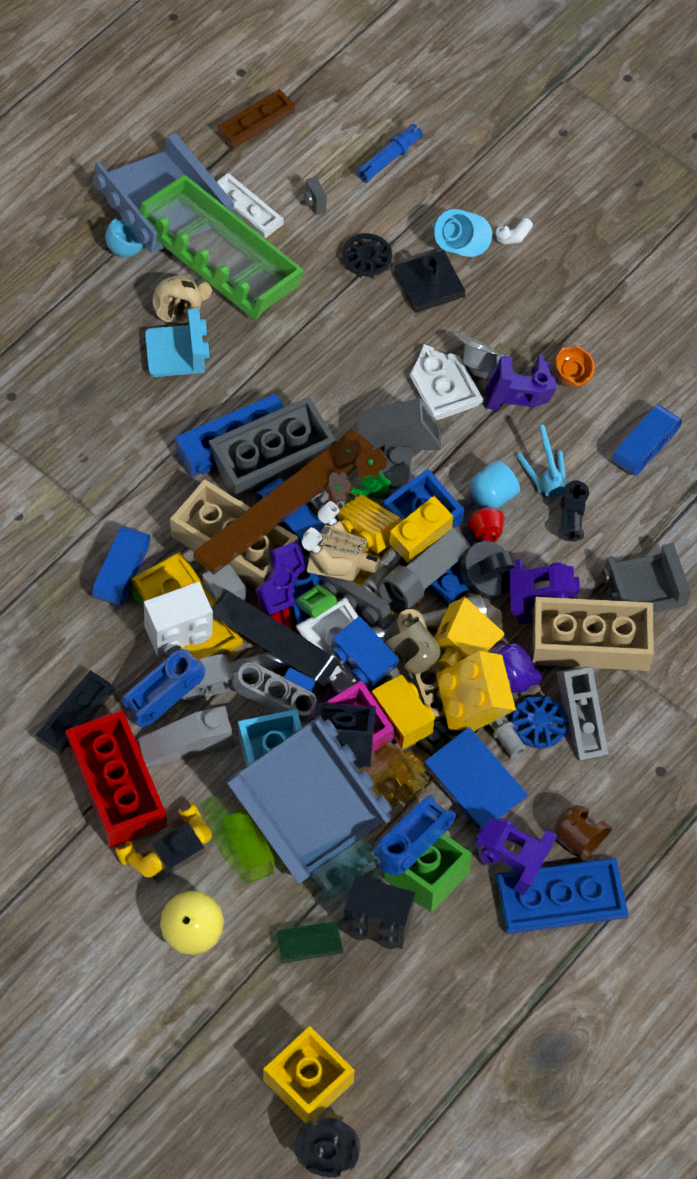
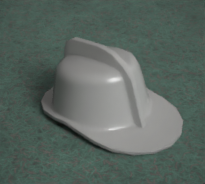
M454 333L457 339L465 343L463 363L468 371L475 376L489 379L500 357L507 355L498 353L472 337L461 333Z

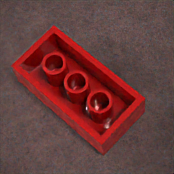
M123 710L66 730L68 747L110 848L167 828L166 811Z

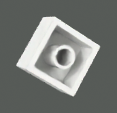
M200 582L144 601V627L157 656L162 654L171 655L192 643L193 645L202 644L212 636L213 611Z

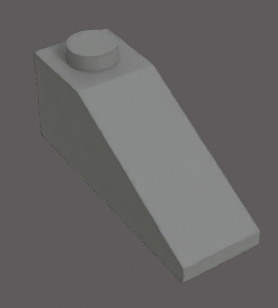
M584 666L556 672L561 700L568 719L578 760L609 755L593 667Z
M225 706L195 712L138 738L142 757L147 767L233 748L232 730Z

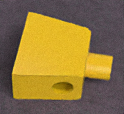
M466 597L449 604L434 637L439 644L440 650L444 652L438 664L442 669H446L478 651L488 652L505 633Z

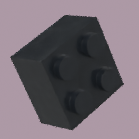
M355 875L344 909L343 932L348 933L351 938L356 940L369 939L376 941L380 946L387 949H394L395 947L403 949L413 916L416 892Z

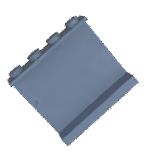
M176 133L167 136L164 152L107 172L108 169L103 167L99 161L95 164L94 186L104 194L109 205L116 209L125 225L133 230L139 242L144 244L150 253L165 247L156 240L158 233L155 231L154 226L150 225L140 212L141 204L183 175L197 183L203 190L233 213L235 203ZM179 201L154 217L156 220L162 216L167 217L170 222L168 230L174 235L199 219ZM207 225L191 237L211 230L212 228L209 225Z

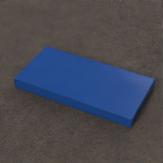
M616 858L540 868L525 895L513 890L520 878L516 871L496 874L506 934L626 919L629 915Z

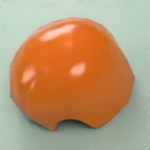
M578 345L562 347L553 361V373L557 381L564 386H583L590 381L594 374V360L589 352Z

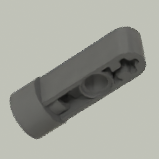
M454 526L405 567L397 566L382 578L377 584L380 598L389 603L390 610L399 614L406 609L412 608L423 598L424 590L464 557L471 545L457 527Z

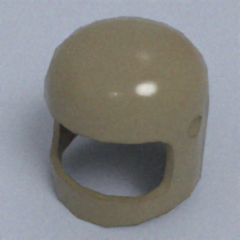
M420 621L393 636L385 643L393 652L401 657L405 663L403 668L412 674L425 672L436 663L440 656L439 644Z

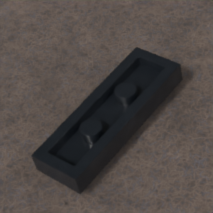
M90 670L36 733V741L60 756L68 747L66 730L88 723L115 691L114 685Z

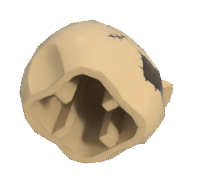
M182 275L166 278L155 288L153 294L154 311L165 322L188 323V309H199L200 311L202 301L207 300L211 296L212 288L208 282L197 284Z

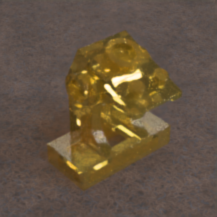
M399 749L398 755L388 761L387 765L389 768L380 773L369 775L374 782L371 788L377 796L382 794L390 806L407 797L414 798L424 791L423 786L429 783L423 774L427 771L425 766L417 756L415 757L411 750L406 753ZM396 778L401 787L386 794L381 785ZM383 822L378 827L381 828L388 823Z

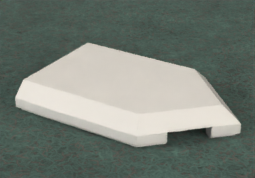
M423 345L418 360L410 373V378L422 401L436 420L477 407L483 402V398L460 356L451 353L447 355L435 351L434 347Z

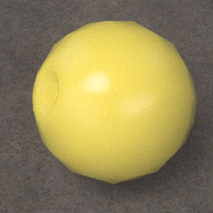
M190 890L177 894L167 902L161 914L160 926L164 939L172 949L181 954L197 955L207 952L217 944L223 933L224 918L221 907L213 897L201 891Z

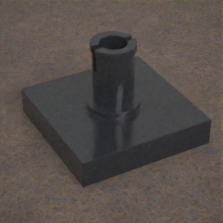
M445 250L395 265L394 272L415 313L465 297V289Z

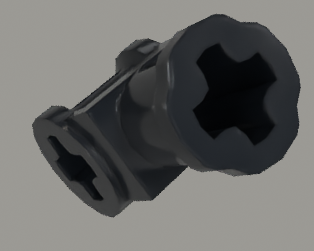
M579 480L570 481L565 485L564 495L560 502L562 509L561 520H563V523L559 529V537L572 542L584 538L582 520L586 500L589 496L588 486Z

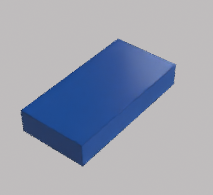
M289 668L284 677L310 692L315 684L314 679L293 668Z

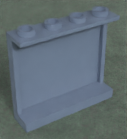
M321 716L236 773L228 781L230 788L298 883L307 879L312 871L383 822L388 823L391 818L389 812L392 808L382 794L380 796L375 794L371 788L374 782L364 769L361 772L353 763L356 757L352 750L346 744L343 747L335 737L338 735V731L329 719L324 721Z

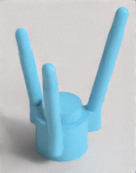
M540 425L541 438L550 469L542 473V479L540 480L521 453L517 454V458L536 484L538 493L545 492L546 497L554 498L564 494V488L567 484L563 452L561 450L557 452L558 469H556L545 426Z

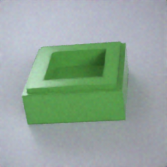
M317 585L296 599L298 607L313 619L338 604L335 596L321 585Z

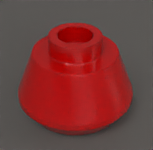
M481 508L470 515L466 526L477 541L496 542L503 533L505 516L496 508Z

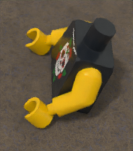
M189 802L191 806L187 810L181 811V809H178V813L185 824L151 844L142 855L136 853L131 841L125 842V848L118 849L116 847L115 851L122 865L129 864L143 876L153 877L155 882L158 883L206 852L203 845L208 843L212 837L211 830L202 819L194 802Z

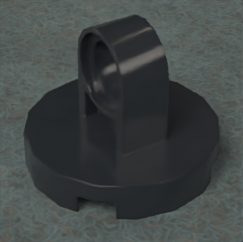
M481 541L470 546L460 561V574L464 584L468 588L472 587L482 598L486 599L499 597L510 589V570L515 568L512 552L505 551L498 544L489 541Z
M327 1113L326 1117L309 1120L300 1128L295 1142V1155L297 1159L301 1158L307 1164L306 1169L309 1172L321 1177L335 1178L341 1176V1172L349 1168L351 1171L359 1159L361 1150L359 1137L354 1129L343 1122V1116Z

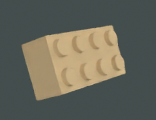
M204 479L170 518L171 537L195 551L249 510L250 507ZM278 525L229 564L242 582L256 589L269 576L271 570L269 551L297 541L298 537Z
M549 597L535 598L532 631V661L534 665L650 670L654 655L653 603Z

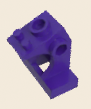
M539 354L535 365L531 368V376H522L512 370V357L501 356L486 385L487 409L498 410L501 403L536 407L549 403L557 389L556 379L550 374L548 369L550 367L549 362H545L542 354Z
M521 559L514 560L515 568L510 570L511 612L520 625L531 623V609L535 604L536 597L578 599V597H574V594H579L580 582L579 577H574L573 566L556 562L550 566L527 570ZM541 581H549V587L534 589V584Z
M489 818L485 827H481L478 830L475 844L477 845V855L480 856L482 865L485 866L486 863L496 864L497 861H501L518 873L520 878L513 890L525 895L557 835L546 830L538 841L516 829L514 824L506 819L500 818L495 820ZM505 840L512 841L523 847L519 855L502 847Z

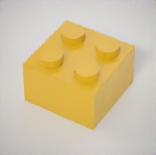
M478 651L436 673L449 729L465 731L470 727L475 731L516 710L503 656L500 654Z
M309 1026L263 1069V1081L307 1123L309 1120L316 1119L354 1083L355 1070Z

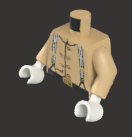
M329 501L318 511V518L330 526L325 525L320 533L311 527L303 535L302 545L306 550L311 551L307 572L349 581L355 579L359 570L376 573L380 557L365 553L367 540L347 533L340 521L337 522L334 518L339 513L338 506L334 502Z

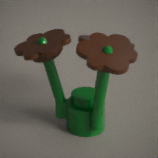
M350 439L346 440L342 444L341 449L336 452V464L339 467H343L346 464L351 465L355 462V465L359 467L358 474L361 477L363 489L353 488L352 482L348 480L347 473L341 472L339 474L333 472L329 476V484L325 488L326 493L329 494V501L335 504L339 501L345 502L348 498V493L363 494L368 498L371 495L374 497L383 496L388 491L391 481L381 472L388 465L382 450L375 449L373 451L370 447L363 449L359 439L353 441Z

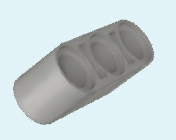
M251 662L242 665L232 678V686L237 693L276 713L297 709L295 700L304 702L307 708L306 712L297 709L300 722L306 720L311 715V711L315 709L317 699L312 692L256 663ZM242 673L250 674L254 679V685L246 684L242 679ZM268 688H277L280 692V698H273Z

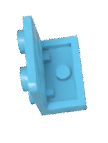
M188 309L189 325L151 328L146 330L150 376L162 377L205 373L204 359L209 358L208 342H203L202 336H207L206 320L200 319L199 309Z

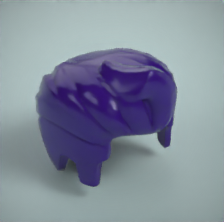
M499 645L488 651V653L503 656L512 694L526 692L531 686L541 681V673L534 667L531 657L520 645Z

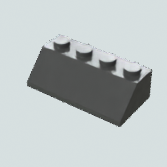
M310 397L209 441L221 479L230 495L238 500L257 492L279 477L284 480L293 476L336 443V439Z

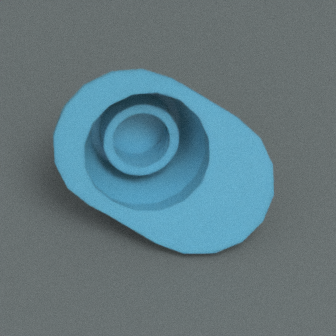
M449 209L444 211L436 222L432 223L436 243L440 248L448 252L475 257L484 253L492 241L490 224L485 218L460 209Z

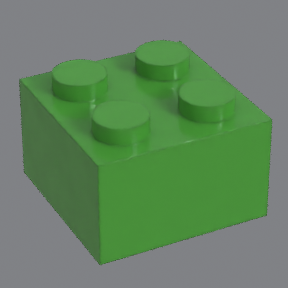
M443 834L405 872L398 875L384 872V879L393 886L416 892L415 901L432 913L470 874L472 853Z

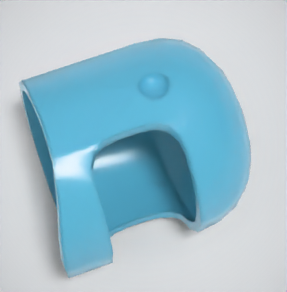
M495 460L473 476L469 484V491L472 499L479 507L498 509L519 494L520 485L511 469L503 462Z

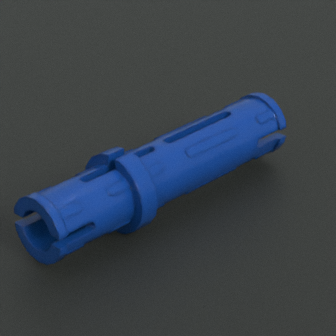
M413 123L399 136H393L387 146L356 170L358 177L361 179L365 175L362 181L368 183L370 179L399 155H405L408 152V148L423 137L420 127L414 131L417 125Z

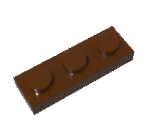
M278 89L217 125V133L234 149L294 113L295 104Z

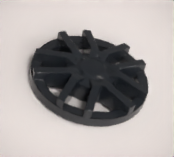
M369 233L353 236L345 243L342 250V260L345 268L359 275V278L371 276V279H373L374 276L383 273L385 270L388 271L392 262V249L389 243L378 235ZM363 239H371L372 241L366 244ZM358 241L360 247L358 248L354 242ZM379 242L381 245L377 248L374 247ZM348 248H350L353 251L346 253ZM386 249L387 252H388V255H387V254H384V253H381V252ZM364 266H369L370 271H363Z

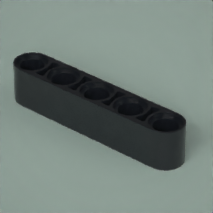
M223 588L211 607L214 617L323 686L326 685L340 662L331 654Z

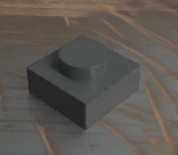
M316 176L306 179V191L303 192V196L307 206H312L316 215L325 213L327 195Z

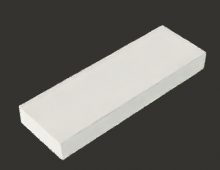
M229 173L217 181L235 203L233 213L253 230L257 231L263 238H267L284 224V218Z

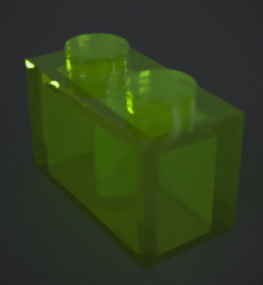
M244 809L223 817V834L245 884L274 874V857L262 831L247 810Z

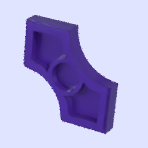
M298 540L269 551L271 557L269 576L261 586L255 589L263 611L267 615L286 609L295 603L293 596L294 583L299 574L308 568Z

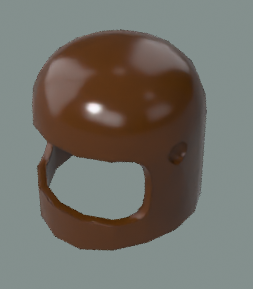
M573 805L560 815L554 830L557 840L580 859L584 860L599 847L613 828L605 821H601L593 826L587 824L586 819L589 815V809L584 806Z

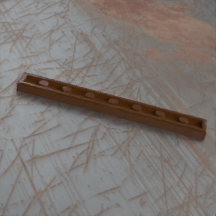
M352 430L196 549L193 553V558L215 575L322 492L326 485L329 484L331 473H346L355 466V462L351 465L346 464L343 467H339L336 464V452L341 449L342 444L346 440L350 439L353 441L359 439L363 449L370 447L373 450L374 446L356 431Z

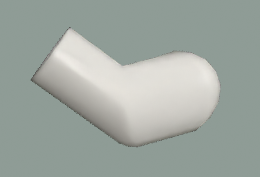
M522 218L515 229L510 230L508 226L498 227L496 230L498 242L503 245L522 242L533 227V223L527 218Z

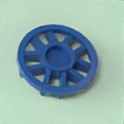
M546 696V698L527 697L526 700L517 705L512 717V723L515 725L513 729L525 745L544 749L558 744L563 739L567 731L568 719L559 702L556 703L549 696ZM535 703H542V705L538 708ZM547 704L553 707L550 712L544 711ZM529 705L533 712L530 713L524 707ZM558 711L561 717L554 716V714ZM519 712H520L525 718H522V719H518V720H517V717H518ZM552 724H562L563 728H558ZM528 725L527 728L519 731L518 726ZM549 732L558 734V736L551 740ZM534 733V742L524 736ZM544 734L546 742H538V735Z

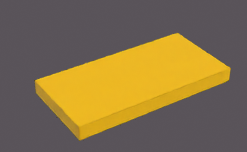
M181 551L131 579V584H133L144 601L200 582L210 606L212 607L215 602ZM213 616L212 636L202 644L193 645L192 643L181 649H187L193 657L202 659L214 655H225L241 646L243 639L235 629Z

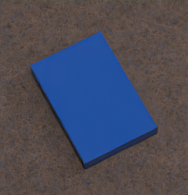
M470 727L432 755L423 764L478 830L481 827H485L489 818L499 820L528 796Z

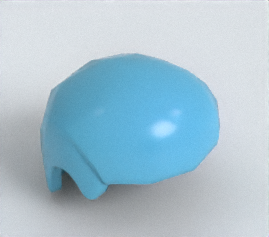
M114 219L108 225L105 232L107 247L114 254L120 257H132L142 250L144 244L139 242L137 235L129 226L125 225L123 220L118 221Z

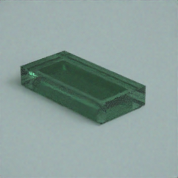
M338 921L276 931L282 964L343 954Z

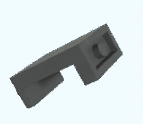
M674 543L662 545L660 554L615 563L613 556L607 557L605 568H602L604 584L609 585L612 592L610 593V601L653 603V613L687 606L691 591Z

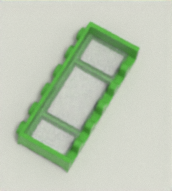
M183 175L141 204L140 212L150 225L154 226L155 231L158 233L156 240L255 321L270 306L292 290L298 289L304 270L186 175Z

